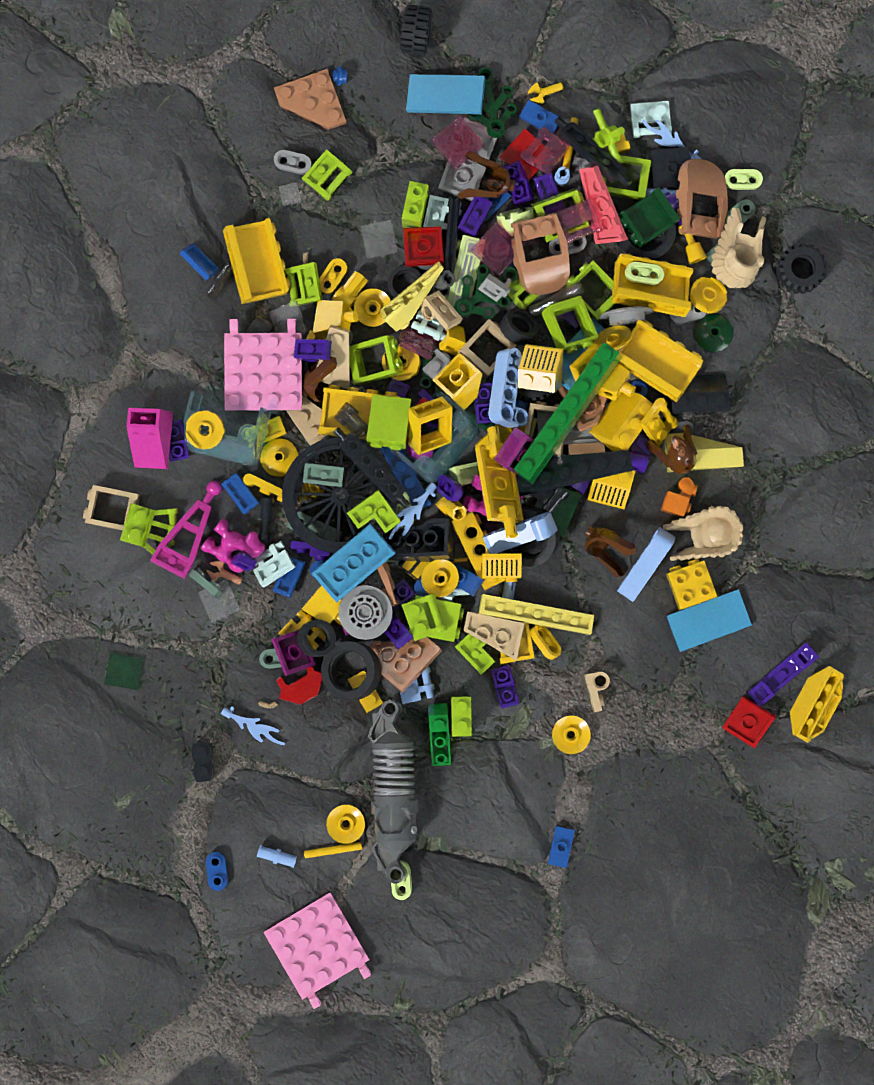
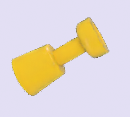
M685 234L688 243L685 249L689 264L706 259L707 256L700 242H695L693 235Z

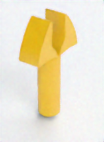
M537 82L529 89L527 95L533 92L540 93L538 97L532 98L530 101L535 104H544V96L563 90V84L557 83L541 88Z

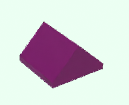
M515 427L494 460L507 470L516 473L514 468L535 439Z
M299 630L271 639L285 676L315 665L313 657L305 655L299 648L297 643Z

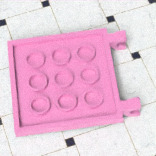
M230 319V333H224L225 411L302 410V360L294 358L295 339H302V333H296L295 319H287L288 333H238V319Z
M331 892L264 931L265 936L302 1000L308 997L313 1009L322 1004L315 992L358 967L364 979L371 976V972L365 964L369 957Z

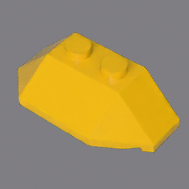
M828 666L808 677L790 711L793 735L808 743L812 738L825 731L842 698L844 674Z

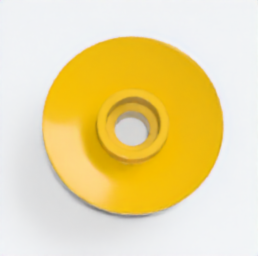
M367 289L357 296L354 310L358 312L359 321L362 324L370 327L380 326L386 322L380 310L391 300L385 292L379 289ZM374 305L376 306L377 310L375 312H371L369 310V307Z
M612 326L601 331L594 343L599 344L600 347L604 342L613 349L619 350L630 342L632 333L626 326Z
M271 440L261 451V464L265 471L273 476H286L290 465L298 456V451L288 440ZM279 453L282 454V459L276 460L275 456Z
M434 560L430 562L422 572V586L428 594L435 593L436 597H444L451 594L459 582V573L456 566L448 560ZM445 577L444 582L439 583V579Z
M572 715L559 719L552 730V739L555 746L566 754H577L583 751L589 744L591 737L588 724L582 718ZM569 731L574 732L573 738H568L567 733Z
M340 805L330 812L326 823L327 831L339 843L348 844L355 842L364 832V816L354 806ZM344 820H348L350 822V825L348 827H344L342 825V822Z

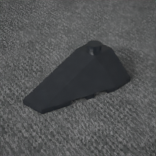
M449 518L430 519L425 521L424 524L416 527L412 526L405 536H402V532H396L392 539L388 538L389 535L383 537L396 552L388 560L418 562L448 560L455 562V539Z

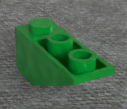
M447 703L428 704L432 766L451 765Z

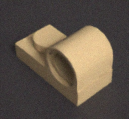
M439 290L424 298L421 305V313L426 320L431 321L436 318L446 331L461 323L463 318Z
M604 672L585 674L584 677L593 712L602 711L601 706H604L602 694L598 695L597 691L606 689L609 686L610 678ZM599 675L605 678L603 686H597L595 683V678Z

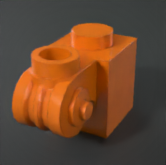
M686 477L678 482L677 486L681 491L679 494L670 491L666 492L661 511L681 518L685 514H689L692 505L689 503L691 496H695L698 486L694 485L693 481Z

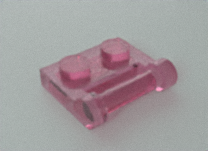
M541 127L538 131V136L520 156L527 163L549 175L567 152L570 145L550 133L547 128ZM545 139L548 143L537 158L534 157L533 153Z
M591 199L555 212L566 237L567 245L594 232L599 233L603 231ZM592 220L593 225L569 234L567 229Z
M410 320V324L403 329L397 339L398 345L431 360L435 353L434 351L442 340L437 341L428 334L418 333V330L411 328L414 321Z

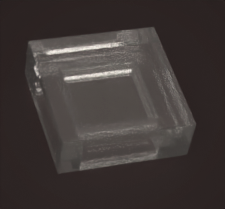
M297 183L279 186L283 206L301 202Z

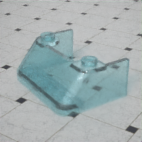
M191 390L184 416V437L187 449L195 453L248 466L256 464L260 457L271 412L260 407L256 426L250 424L243 425L239 429L237 437L224 434L222 441L217 446L211 449H199L191 445L186 437L187 420L191 415L199 411L202 400L201 394ZM202 429V431H200L201 434H209L208 430Z
M440 392L436 395L438 397L443 396L455 411L452 415V426L455 428L452 433V442L440 447L432 458L420 456L414 463L399 451L390 450L392 454L427 483L432 482L433 484L437 483L441 475L446 474L478 434V426L470 415L451 398Z

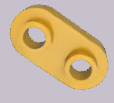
M333 259L319 278L323 294L328 295L335 292L345 277L347 265L344 260ZM340 266L342 269L340 272H335V267ZM330 282L331 287L325 288L324 284Z
M535 625L531 628V638L546 658L553 660L561 655V647L547 627Z

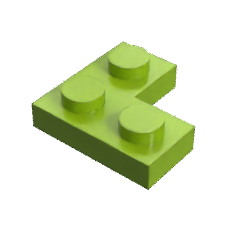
M378 490L347 512L358 529L373 518H375L385 533L401 522Z
M468 634L455 648L482 675L495 661L482 648L486 643Z

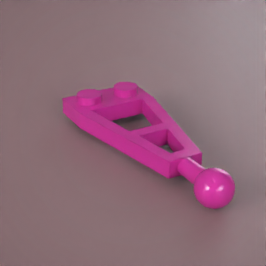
M210 481L207 484V494L203 501L197 500L160 542L150 559L152 563L183 579L186 578L194 564L212 509L209 504L212 498L222 490L221 484L218 481ZM198 509L204 511L200 526L197 527L188 521ZM182 528L196 534L189 558L166 547Z

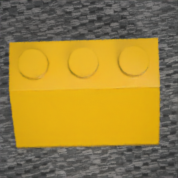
M635 392L631 397L621 393L617 400L610 401L603 411L598 425L592 427L589 433L612 451L628 450L643 429L640 422L653 403L643 395Z

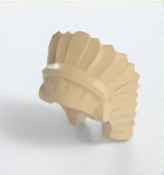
M732 208L727 224L724 225L725 230L721 232V238L718 240V246L714 248L715 253L711 256L713 259L711 264L713 267L712 273L716 274L717 280L722 281L729 288H745L755 280L759 268L764 264L762 240L766 217L762 216L756 237H751L747 234H741L743 222L740 209Z
M711 506L708 510L703 509L700 513H694L693 515L686 516L685 519L679 518V520L672 521L671 524L663 525L664 530H690L694 544L692 547L685 548L671 555V561L677 559L681 561L692 558L698 559L709 556L713 558L716 556L724 557L735 552L738 549V545L742 543V522H740L735 511L730 510L728 507Z

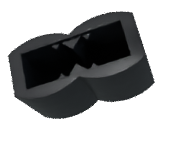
M210 741L194 743L192 746V758L195 762L193 775L196 782L211 781L214 778L215 769L211 761L213 747Z

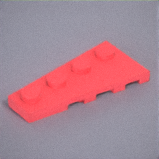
M592 166L579 169L595 244L628 240L599 167Z

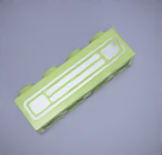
M463 235L462 240L458 239L456 251H459L458 258H455L454 268L456 281L450 287L449 295L444 296L453 308L454 303L461 299L463 288L461 279L466 275L473 277L474 282L470 286L469 298L473 295L477 279L476 269L480 265L485 240L466 235ZM465 278V284H470L469 278ZM463 304L460 305L461 311L466 310V307Z

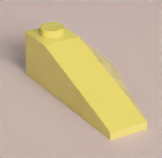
M437 262L380 310L384 320L396 332L400 329H405L410 324L409 321L412 320L424 298L444 269L440 262Z
M673 433L667 435L665 439L666 454H668L672 442V437L676 435L684 439V433ZM692 435L693 443L698 453L696 455L695 467L692 470L744 466L742 447ZM667 467V472H673L669 467Z

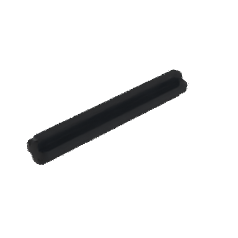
M450 199L444 260V271L449 270L452 274L455 268L460 200Z

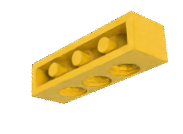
M468 512L463 521L455 522L452 520L451 523L477 576L482 579V555H477L474 548L477 545H483L486 550L484 554H489L482 538L487 532H482L479 526L482 522L478 514ZM468 528H475L477 536L469 538L466 535V530ZM483 579L484 581L481 585L485 591L505 581V579H498V582H486V579Z

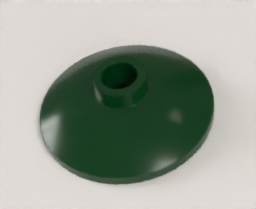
M717 314L703 317L695 328V339L698 345L709 352L724 350L730 344L733 337V329L730 322L725 317ZM716 329L718 335H713L711 330Z

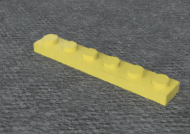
M481 595L479 614L582 634H592L594 615L491 595Z

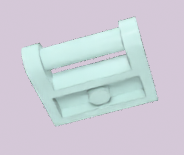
M669 101L630 105L633 138H639L643 135H655L648 128H639L638 124H643L642 120H645L647 123H656V120L664 122V125L672 135ZM659 126V127H653V128L658 129V130L661 129L660 126Z

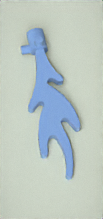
M642 120L649 130L662 136V139H654L658 144L668 147H685L678 133L675 132V137L673 138L668 128L661 121L656 120L661 127L658 130L651 127L645 120ZM695 150L693 154L689 151L690 159H701L697 155L699 151Z
M431 482L425 489L426 492L412 499L413 502L418 503L417 505L409 506L397 514L398 518L404 516V519L392 529L388 537L389 539H392L394 533L403 525L405 528L402 536H405L413 523L415 514L416 519H420L421 510L429 494L433 497L436 495L433 492L437 488L435 484Z
M225 707L221 712L223 716L234 719L241 729L244 728L243 723H246L251 735L259 742H263L260 734H263L270 741L285 745L284 742L274 739L269 734V731L278 733V729L262 724L256 725L255 722L260 721L259 718H244L232 714L235 709L233 707L230 710Z

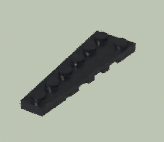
M629 450L552 456L533 484L516 473L515 475L519 495L524 496L633 471Z

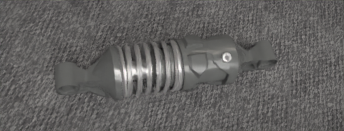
M388 700L382 704L378 713H372L373 725L368 734L372 748H374L372 753L374 755H382L372 759L374 762H378L373 765V768L379 770L373 773L374 776L379 777L374 779L373 782L379 785L373 788L376 792L373 796L374 800L371 801V814L374 815L375 842L372 846V851L377 859V871H383L389 882L397 884L407 877V869L400 862L399 857L417 840L416 814L419 812V801L416 799L415 790L411 789V786L415 783L409 782V779L415 776L406 773V771H413L414 768L401 767L403 764L414 763L413 760H401V757H412L414 755L412 752H405L414 749V742L395 725L396 719L402 712L401 703L397 700ZM390 703L394 704L396 708L393 714L388 711ZM394 869H398L401 872L400 879L394 877Z

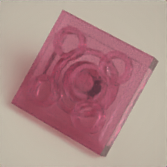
M461 116L431 139L434 146L455 170L468 160L465 156L468 151L477 153L485 146Z
M495 222L470 251L498 277L513 261L514 252L511 239L514 238Z

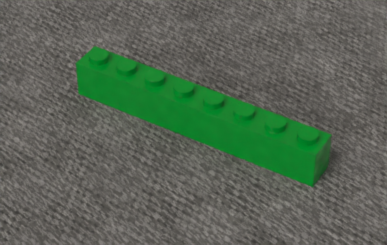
M603 342L514 468L518 475L531 484L535 482L621 360L620 352Z

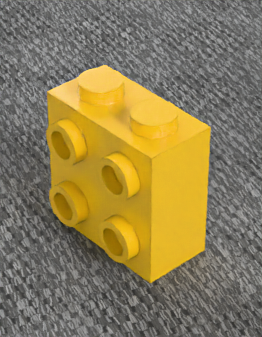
M699 559L687 562V567L681 568L678 565L670 568V573L666 574L679 610L717 597L705 561L699 562Z

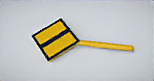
M458 558V559H455V562H451V563L465 562V561H467L468 559H467V558ZM403 561L399 567L419 581L424 568L430 562Z

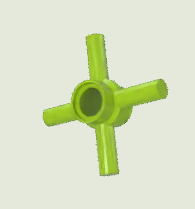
M600 108L594 110L593 113L601 130L597 131L595 138L592 139L601 148L608 146L612 157L619 163L623 162L615 142L620 140L621 135L625 133V129L623 127L617 128L615 125L607 126Z

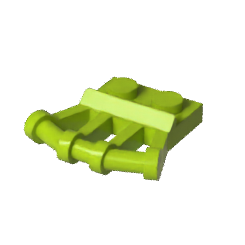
M131 503L120 541L141 546L153 555L156 550L147 543L148 538L161 542L164 537L150 534L151 526L166 529L169 533L177 524L176 514L178 513V508L152 510ZM169 514V525L153 520L155 515ZM174 538L166 547L170 548L174 545Z

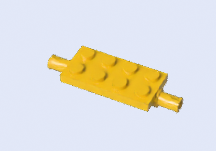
M492 426L487 428L490 444L475 448L487 521L503 522L506 538L511 539L518 537L516 523L523 521L522 508L515 473L507 470L494 460L504 443L501 442L499 427Z

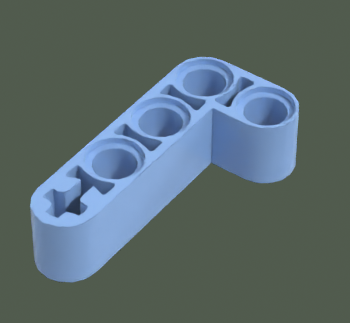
M517 348L501 350L497 353L488 412L489 419L493 423L508 428L525 426L529 420L526 410L515 406L518 389V369L522 358L521 352Z
M546 512L516 523L518 533L516 538H506L505 527L488 533L482 538L489 554H496L535 539L541 541L549 538L558 529L551 512Z
M659 527L646 549L619 586L617 592L633 602L670 550L676 537Z

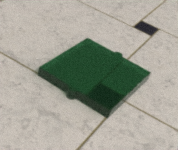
M110 653L108 665L105 667L106 677L104 684L138 690L140 676H142L143 659Z

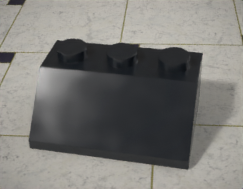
M695 375L678 402L669 398L670 413L672 415L728 412L730 410V398L726 375Z

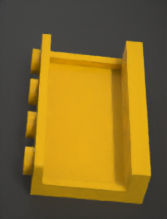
M266 218L261 222L236 227L233 225L226 226L223 234L241 303L245 304L286 295L290 289V282L284 274L285 263L280 258L279 252L281 248L279 241L275 239L276 228L274 223H271L270 218Z
M620 254L615 262L612 303L632 307H650L656 312L686 317L691 309V302L688 299L690 277L693 274V268L685 265L670 264L666 261H655L647 257L641 258L631 254ZM632 262L655 264L663 269L664 278L657 285L634 283L626 278L625 270ZM632 271V274L637 276V273Z
M638 320L631 332L632 338L630 342L618 351L621 355L619 364L659 392L678 402L702 367V357L694 351L686 350L685 345L681 342H674L669 339L667 333L655 330L650 322Z
M328 385V388L323 389L324 396L318 434L336 436L333 431L339 427L346 435L354 433L359 439L367 440L372 395L398 397L397 393L386 391L385 395L378 394V390L367 389L366 393L359 392V388L348 387L347 390H340V386Z

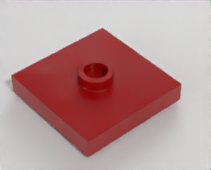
M524 129L499 158L507 165L520 161L529 181L552 157L553 153L530 132Z
M441 226L403 228L405 267L435 265L437 262L444 265Z
M742 696L722 725V728L755 749L776 716L747 697Z

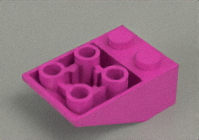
M128 408L127 432L134 467L168 469L173 412L162 409Z

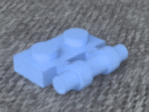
M427 667L421 673L424 686L418 687L416 679L404 693L400 691L402 704L421 700L420 692L424 691L426 692L427 699L434 697L433 689L435 688L430 679V667Z

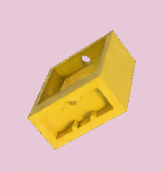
M443 396L409 408V445L418 455L452 443V406ZM438 418V430L421 436V424Z

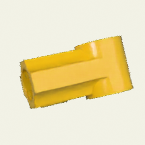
M355 271L345 285L337 290L332 300L343 301L351 308L358 294L368 283V280Z
M442 497L435 504L444 515L450 516L455 522L463 521L466 518L467 510L459 501H449Z

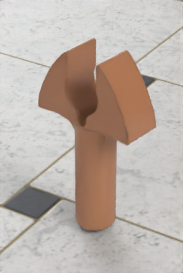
M216 561L210 563L217 566L220 573H213L207 570L208 575L215 582L219 577H223L236 584H241L242 577L226 571L223 567L225 562Z

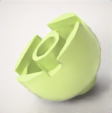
M525 207L526 211L517 208L496 215L499 228L504 234L514 236V228L511 227L510 223L535 218L534 208Z

